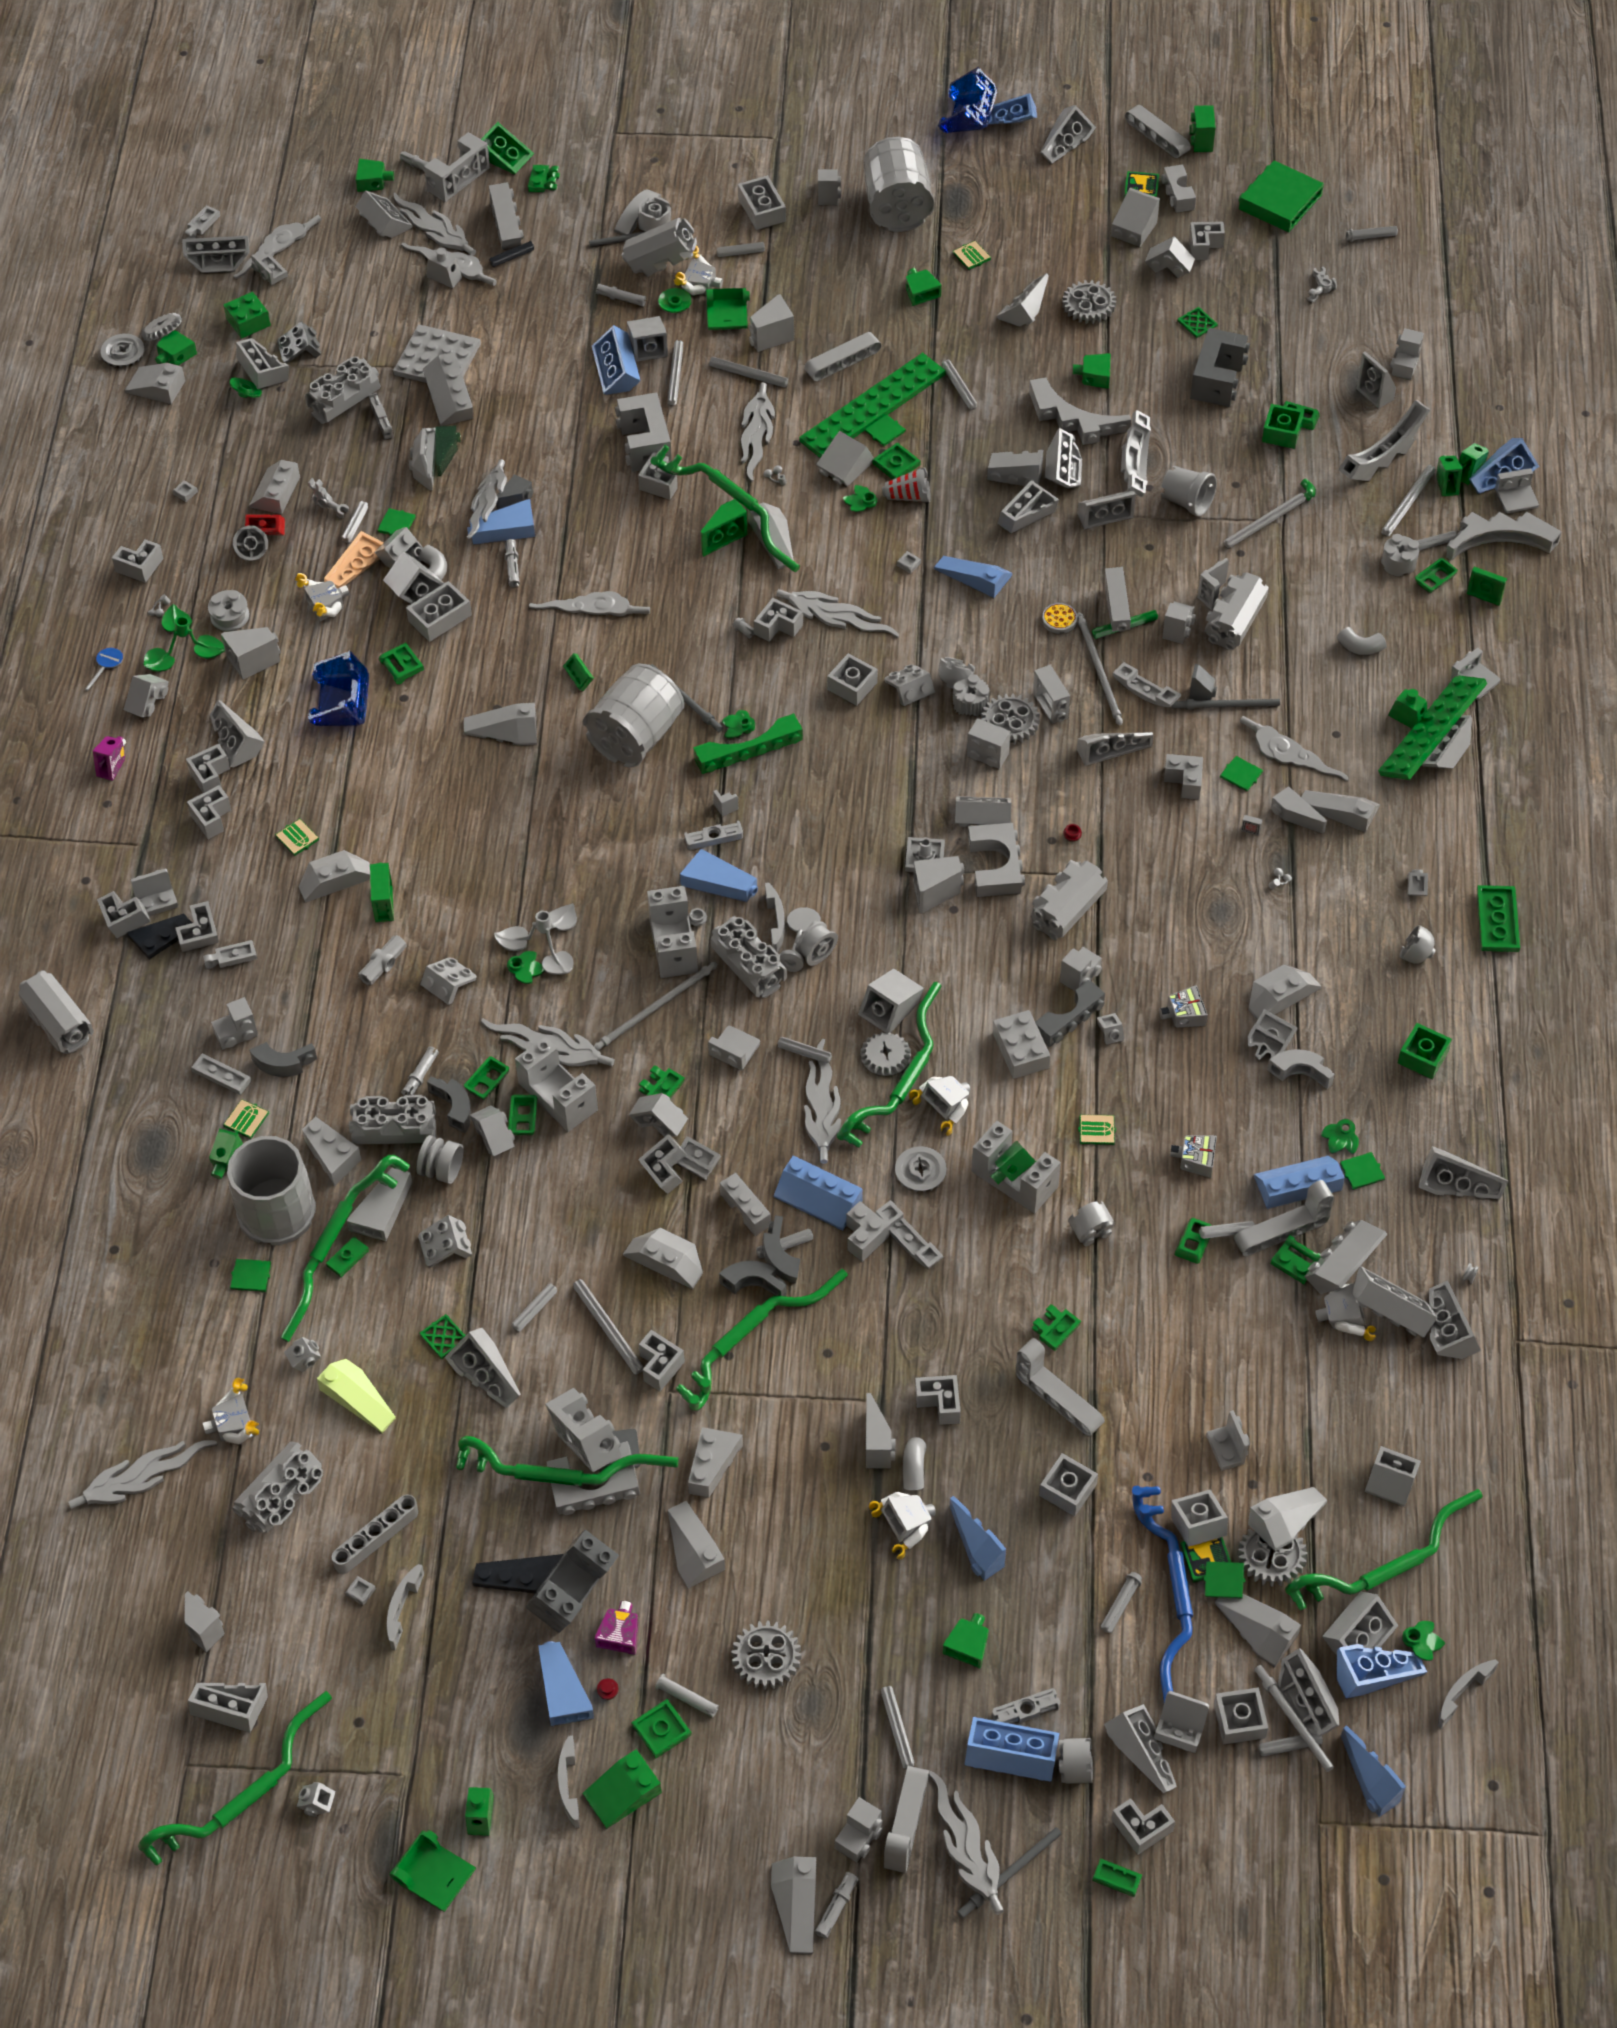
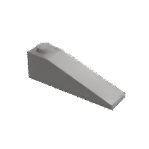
M764 502L760 503L759 505L768 512L769 532L774 545L794 561L787 519L779 508ZM748 510V523L778 569L786 567L765 547L761 535L760 516L754 511Z
M535 703L513 704L465 717L464 734L480 738H495L499 742L505 740L513 742V745L518 746L537 745Z
M1432 1146L1424 1163L1418 1187L1436 1195L1448 1194L1462 1197L1476 1196L1478 1198L1500 1199L1508 1180Z
M483 1328L470 1331L445 1356L456 1373L471 1380L474 1386L481 1387L487 1392V1395L505 1408L509 1407L521 1395L495 1343Z
M684 1501L668 1509L677 1569L687 1588L724 1571L725 1559L688 1502Z
M1243 1594V1599L1218 1598L1215 1601L1216 1606L1229 1622L1233 1623L1239 1630L1242 1638L1246 1639L1251 1645L1255 1654L1273 1667H1276L1299 1635L1301 1628L1299 1623L1284 1613Z

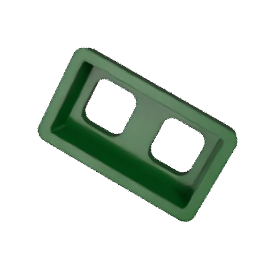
M1288 401L1283 404L1285 407L1305 410L1304 413L1312 414L1311 418L1303 417L1302 428L1314 430L1320 417L1317 409Z
M1440 558L1416 575L1415 580L1424 590L1432 593L1457 574L1458 569L1444 558ZM1438 571H1443L1448 576L1440 579L1435 574ZM1431 580L1436 585L1431 588L1424 582Z
M490 1056L468 1079L464 1087L475 1096L485 1100L508 1074L509 1067ZM491 1070L501 1074L497 1080H492L486 1075ZM479 1083L489 1087L484 1094L474 1090Z
M536 1095L511 1096L508 1130L511 1129L513 1135L532 1136L534 1134L537 1108ZM520 1106L531 1107L530 1114H518V1108ZM529 1123V1130H516L517 1124Z
M1190 1218L1174 1255L1199 1264L1210 1238L1203 1239L1200 1234L1192 1232L1191 1229L1194 1224L1202 1227L1212 1225L1196 1218ZM1189 1239L1199 1244L1197 1249L1191 1250L1184 1247L1186 1240Z

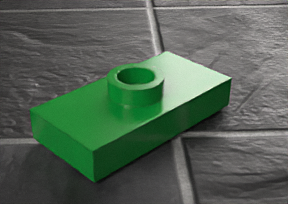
M573 653L563 665L581 691H584L594 679L578 654Z
M353 1237L326 1262V1266L339 1277H342L369 1252V1248Z
M1100 1858L1092 1881L1135 1897L1142 1874Z

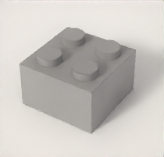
M848 653L827 676V690L857 706L877 684L878 669Z
M977 718L968 733L967 756L973 760H978L991 767L1000 769L1009 755L1011 731Z
M1062 1453L1040 1484L1039 1496L1075 1517L1096 1487L1098 1473Z
M1211 1490L1172 1500L1171 1519L1188 1547L1227 1536L1228 1517Z
M1259 1687L1216 1694L1214 1708L1223 1744L1266 1738L1268 1724Z

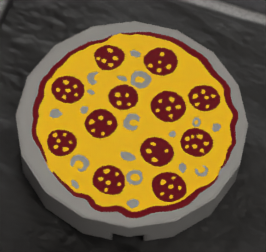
M1065 603L1051 604L1043 611V625L1048 631L1060 634V632L1068 633L1077 625V613L1074 608Z

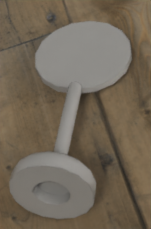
M797 908L790 912L787 917L789 928L797 932L796 938L809 928L812 922H821L818 912L810 908ZM795 942L792 950H785L779 954L780 962L789 972L800 971L804 964L802 955L795 951Z

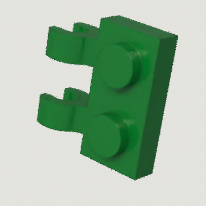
M533 165L528 191L545 192V189L556 190V179L560 177V173H556L559 170V166L549 168V165Z
M654 1065L650 1070L652 1073L650 1078L658 1082L652 1085L643 1079L639 1083V1091L647 1096L663 1093L671 1099L684 1083L685 1077L670 1068L665 1072Z
M1050 1304L1046 1308L1045 1316L1053 1322L1048 1326L1042 1319L1037 1318L1033 1322L1034 1326L1032 1329L1036 1333L1041 1334L1039 1340L1053 1351H1056L1080 1326L1081 1320L1067 1309L1060 1312L1054 1305Z

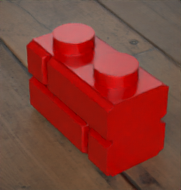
M281 515L245 516V526H256L266 535L284 536L285 518Z

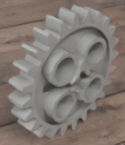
M1084 280L1083 284L1078 281V285L1072 284V288L1067 287V291H1064L1062 307L1064 312H1068V317L1073 316V320L1078 318L1079 323L1082 320H1085L1086 324L1088 321L1094 324L1095 320L1101 323V318L1107 320V316L1111 317V314L1115 311L1116 296H1114V291L1110 292V287L1105 288L1106 284L1099 285L1100 281L1096 284L1093 283V280L1090 283Z
M1013 693L1011 697L1005 694L1004 698L998 695V700L991 698V703L987 702L986 707H983L981 720L1011 731L1010 741H1013L1015 745L1017 740L1023 743V738L1029 740L1030 735H1035V731H1038V725L1040 724V713L1037 712V707H1033L1034 702L1028 703V698L1022 700L1021 695L1015 698Z
M1248 1529V1535L1243 1534L1242 1541L1239 1542V1563H1244V1570H1247L1248 1577L1255 1575V1582L1262 1579V1585L1270 1581V1585L1273 1586L1274 1581H1277L1282 1586V1580L1289 1584L1291 1577L1296 1579L1298 1573L1302 1574L1303 1567H1306L1307 1552L1306 1545L1303 1544V1538H1297V1533L1296 1538L1284 1546L1289 1549H1283L1282 1547L1276 1550L1273 1554L1271 1566L1267 1569L1269 1557L1273 1549L1267 1543H1262L1265 1541L1256 1532Z
M767 1620L766 1626H762V1623L758 1621L757 1628L750 1624V1631L743 1629V1636L737 1635L738 1642H733L735 1650H732L731 1653L732 1657H734L732 1664L737 1665L735 1672H741V1680L747 1677V1685L755 1682L756 1689L759 1684H763L764 1690H766L767 1684H770L773 1689H775V1683L777 1682L783 1686V1679L790 1682V1674L796 1675L795 1668H800L798 1660L801 1659V1653H799L801 1646L796 1645L798 1638H792V1630L786 1633L785 1625L779 1629L778 1622L774 1626H770V1622ZM754 1642L761 1643V1646L753 1647L751 1644ZM781 1643L783 1646L780 1648L773 1647V1644ZM753 1662L760 1663V1666L752 1667L750 1666V1664ZM780 1663L782 1666L779 1668L772 1667V1664Z

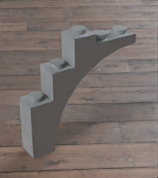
M1047 378L1030 380L1029 393L1039 421L1056 418L1058 426L1066 432L1078 430L1083 445L1099 442L1101 436L1125 433L1131 427L1132 419L1130 415L1108 416L1089 413L1074 407L1058 396L1050 386Z
M1415 400L1405 415L1387 435L1365 451L1347 455L1338 470L1350 479L1370 481L1378 467L1388 468L1397 453L1406 454L1415 441L1414 435L1427 417L1430 409L1418 400Z
M1471 512L1468 517L1465 516L1460 523L1461 530L1456 538L1448 543L1446 558L1453 560L1460 553L1471 547L1491 542L1522 543L1550 553L1559 544L1562 531L1528 512L1522 517L1519 516L1516 521L1501 512L1495 517L1492 516L1489 521Z

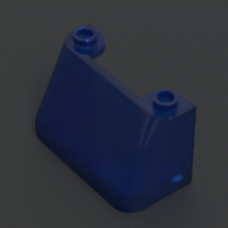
M977 67L949 85L948 95L955 101L953 112L949 118L942 117L938 123L940 129L945 133L982 130L989 124L997 95V87Z
M351 651L314 663L312 676L321 686L318 709L312 708L309 710V722L314 726H358L364 724L369 686L367 668Z

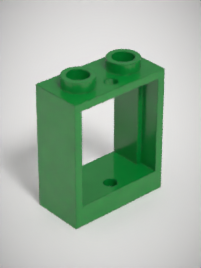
M389 863L370 864L371 903L375 923L394 921L393 884Z

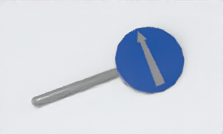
M106 648L98 653L96 659L101 668L85 688L86 691L91 688L105 668H115L122 663L123 654L120 650Z

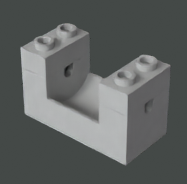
M657 392L617 399V406L615 407L616 417H618L616 419L617 429H621L622 435L646 432L627 436L625 451L628 455L625 458L627 466L630 465L631 471H641L651 454L660 451L663 445L669 447L666 456L669 457L670 463L672 460L671 441Z
M685 886L647 891L649 919L660 978L697 973V947L694 931H691L688 916V900Z
M546 1037L515 1058L519 1085L530 1095H536L537 1102L567 1132L598 1111L595 1084L583 1073L574 1078L559 1063L558 1048Z
M996 1121L973 1146L971 1172L1035 1214L1058 1188L1061 1162L1044 1152L1031 1167L1011 1182L1006 1177L998 1185L990 1176L998 1169L995 1161L1012 1145L1013 1131L999 1121Z

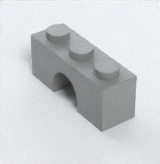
M1183 164L1164 167V174L1161 175L1162 184L1166 186V194L1170 196V204L1174 206L1175 212L1195 210L1196 196L1192 186L1186 187L1187 173Z
M736 1173L720 1182V1195L731 1208L736 1206L743 1216V1223L754 1236L769 1227V1222L771 1221L770 1212Z

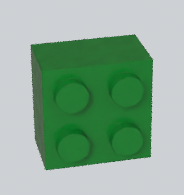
M1194 106V112H1191L1190 121L1192 122V125H1189V135H1192L1190 136V145L1193 146L1194 152H1213L1216 130L1214 106Z
M254 292L223 304L227 321L241 339L271 326L268 310Z
M1271 404L1263 429L1262 442L1295 449L1305 410Z
M1416 1023L1400 1050L1397 1063L1433 1080L1449 1052L1452 1039Z

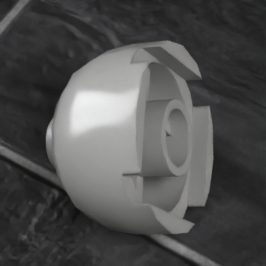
M248 525L236 532L233 537V548L240 558L254 561L265 554L268 548V539L261 529Z
M950 657L941 658L938 668L941 680L947 683V687L953 689L957 681L966 679L969 675L974 674L975 666L968 663V666L963 664V660Z
M1420 925L1419 927L1416 926L1405 940L1407 941L1406 948L1402 946L1400 958L1413 964L1422 963L1427 958L1431 959L1436 950L1433 948L1435 941L1432 933Z

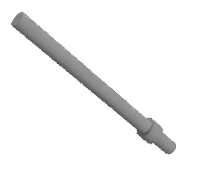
M1262 1665L1257 1666L1255 1672L1262 1680L1263 1687L1275 1698L1326 1772L1331 1771L1334 1766L1277 1688L1278 1684L1274 1678L1267 1674Z

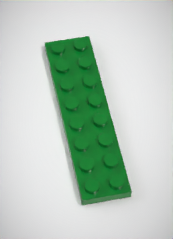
M1460 675L1454 677L1427 712L1424 713L1422 720L1412 728L1378 770L1380 776L1410 780L1487 685L1486 679Z

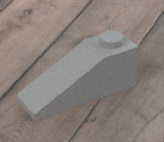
M1289 786L1272 797L1271 809L1275 815L1299 826L1320 833L1325 832L1327 820Z

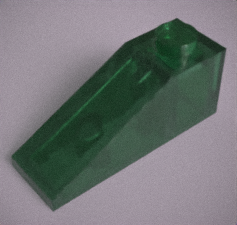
M456 425L436 427V465L438 476H442L458 451V443H461V434L457 432Z

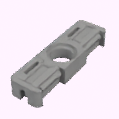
M377 393L370 394V406L385 440L393 438L392 427Z
M737 821V823L724 826L719 824L703 828V831L689 834L685 832L684 836L687 849L694 850L742 839L743 830L740 821ZM717 833L719 836L716 838L709 837V834Z
M1051 1688L996 1707L992 1711L994 1721L1013 1724L1019 1721V1723L1039 1717L1040 1713L1056 1709V1707L1059 1710L1060 1700L1057 1698L1056 1690ZM1028 1704L1032 1707V1712L1025 1714L1020 1710V1707Z

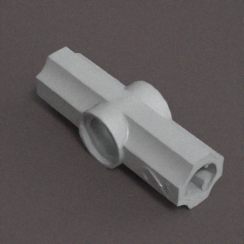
M396 935L382 949H376L370 957V962L358 974L363 983L372 985L384 971H390L395 964V959L407 947L406 942Z

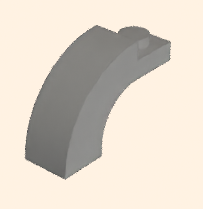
M1300 1049L1287 1050L1276 1054L1269 1060L1267 1069L1281 1081L1293 1074L1307 1075L1326 1089L1333 1084L1335 1075L1328 1067L1323 1066L1324 1058L1322 1056Z

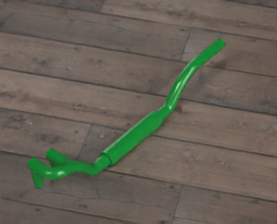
M663 445L661 450L651 458L650 462L652 465L671 475H690L702 471L709 476V480L732 498H736L749 511H754L760 516L761 535L767 550L793 572L799 570L800 565L774 545L769 532V515L765 508L758 504L757 499L749 495L719 470L713 469L705 463L680 467L678 464L682 457L678 454L670 463H666L663 459L669 450L667 445Z
M933 982L917 1009L916 1023L924 1046L921 1051L916 1053L890 1094V1101L886 1106H869L851 1114L837 1133L839 1140H845L860 1148L863 1142L850 1133V1131L858 1129L869 1134L871 1128L864 1124V1119L869 1116L892 1114L897 1106L905 1100L908 1092L928 1063L929 1055L933 1050V1040L926 1025V1012L942 987L940 983Z
M387 1155L382 1158L366 1177L350 1188L344 1200H340L309 1255L310 1260L302 1276V1297L280 1337L286 1342L291 1340L304 1317L312 1298L313 1273L318 1264L324 1261L353 1210L352 1205L356 1197L375 1181H379L380 1184L394 1189L398 1183L397 1180L384 1173V1171L390 1166L406 1172L410 1164L400 1157Z
M840 1269L817 1291L802 1297L778 1295L769 1298L762 1305H757L712 1346V1350L701 1361L702 1376L697 1371L691 1374V1378L700 1387L699 1395L693 1394L681 1384L676 1387L677 1392L689 1403V1408L692 1411H698L708 1400L712 1385L711 1364L718 1357L722 1358L766 1319L768 1312L778 1305L801 1307L820 1301L848 1276L847 1272L844 1269Z
M464 1436L458 1441L459 1451L456 1468L458 1470L464 1469L465 1462L470 1454V1446L478 1450L476 1468L478 1472H483L485 1465L489 1461L496 1473L514 1476L518 1480L582 1486V1484H602L619 1470L636 1464L677 1468L679 1458L652 1454H633L614 1461L599 1474H587L583 1470L518 1463L516 1466L504 1465L492 1448L485 1442L473 1436Z
M1476 1489L1445 1505L1433 1521L1428 1546L1420 1550L1414 1549L1360 1576L1359 1580L1352 1584H1347L1329 1575L1313 1573L1302 1575L1293 1580L1285 1587V1592L1291 1596L1298 1609L1302 1611L1306 1608V1604L1299 1589L1304 1586L1313 1594L1316 1601L1320 1602L1324 1599V1596L1319 1586H1329L1344 1594L1352 1595L1364 1589L1368 1591L1424 1563V1559L1437 1552L1441 1530L1446 1519L1454 1512L1482 1499V1492Z
M327 1691L323 1692L292 1718L283 1736L282 1762L271 1772L267 1771L213 1814V1819L203 1827L186 1824H168L157 1827L142 1837L138 1844L139 1850L143 1851L147 1858H150L154 1865L158 1866L162 1859L152 1846L155 1840L160 1838L161 1841L175 1852L180 1846L174 1839V1835L205 1838L219 1827L223 1829L228 1825L229 1822L278 1784L277 1781L291 1769L292 1745L297 1730L304 1721L332 1700L331 1695Z

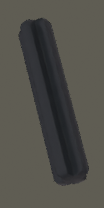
M531 241L491 257L489 263L492 267L503 264L533 251L534 244Z

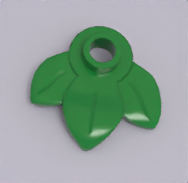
M860 485L854 486L855 494L843 497L844 502L851 506L850 510L854 512L872 508L877 504L875 494L870 492L867 487Z
M738 710L735 715H728L722 719L723 725L728 728L724 734L725 738H736L742 733L749 734L755 729L754 719L745 710Z
M526 951L520 956H513L507 963L508 971L515 974L516 979L525 984L532 983V977L541 975L545 970L542 964L535 961L537 952Z
M1342 1119L1337 1124H1329L1323 1129L1321 1136L1329 1139L1328 1147L1331 1154L1344 1149V1147L1351 1154H1354L1358 1149L1359 1138L1355 1134V1124L1351 1120ZM1347 1125L1349 1130L1344 1131L1342 1127Z
M1420 1621L1415 1627L1405 1629L1402 1634L1403 1643L1412 1648L1414 1654L1422 1660L1432 1661L1433 1652L1440 1650L1445 1645V1641L1433 1633L1434 1622Z

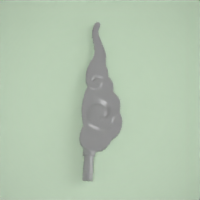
M317 215L304 224L291 223L275 228L265 238L264 243L259 247V251L255 255L258 258L267 254L273 257L274 254L289 247L295 240L303 238L311 227L322 220L321 217ZM252 258L246 262L239 273L234 275L235 279L242 277L252 267Z
M402 243L403 248L421 253L427 259L436 251L426 247L410 246ZM446 251L447 254L457 259L460 272L465 278L483 281L493 286L496 285L497 280L483 274V267L477 257L461 252L451 253Z
M613 591L593 592L574 599L529 604V607L532 609L557 608L570 613L583 612L593 615L611 614L614 616H625L633 613L650 614V607L630 605L628 599Z
M1245 716L1241 717L1240 722L1256 732V742L1261 753L1267 758L1275 759L1283 764L1292 763L1296 766L1313 768L1320 773L1339 776L1344 781H1348L1346 774L1326 766L1316 754L1305 750L1291 738L1279 734L1273 727L1262 726Z

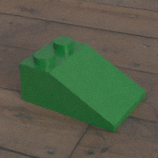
M499 122L481 138L488 146L489 163L514 175L534 155L529 148Z
M736 498L721 505L701 530L703 557L748 535L747 511Z
M635 1749L618 1760L582 1794L602 1824L608 1829L661 1794L662 1790L660 1781L638 1750Z

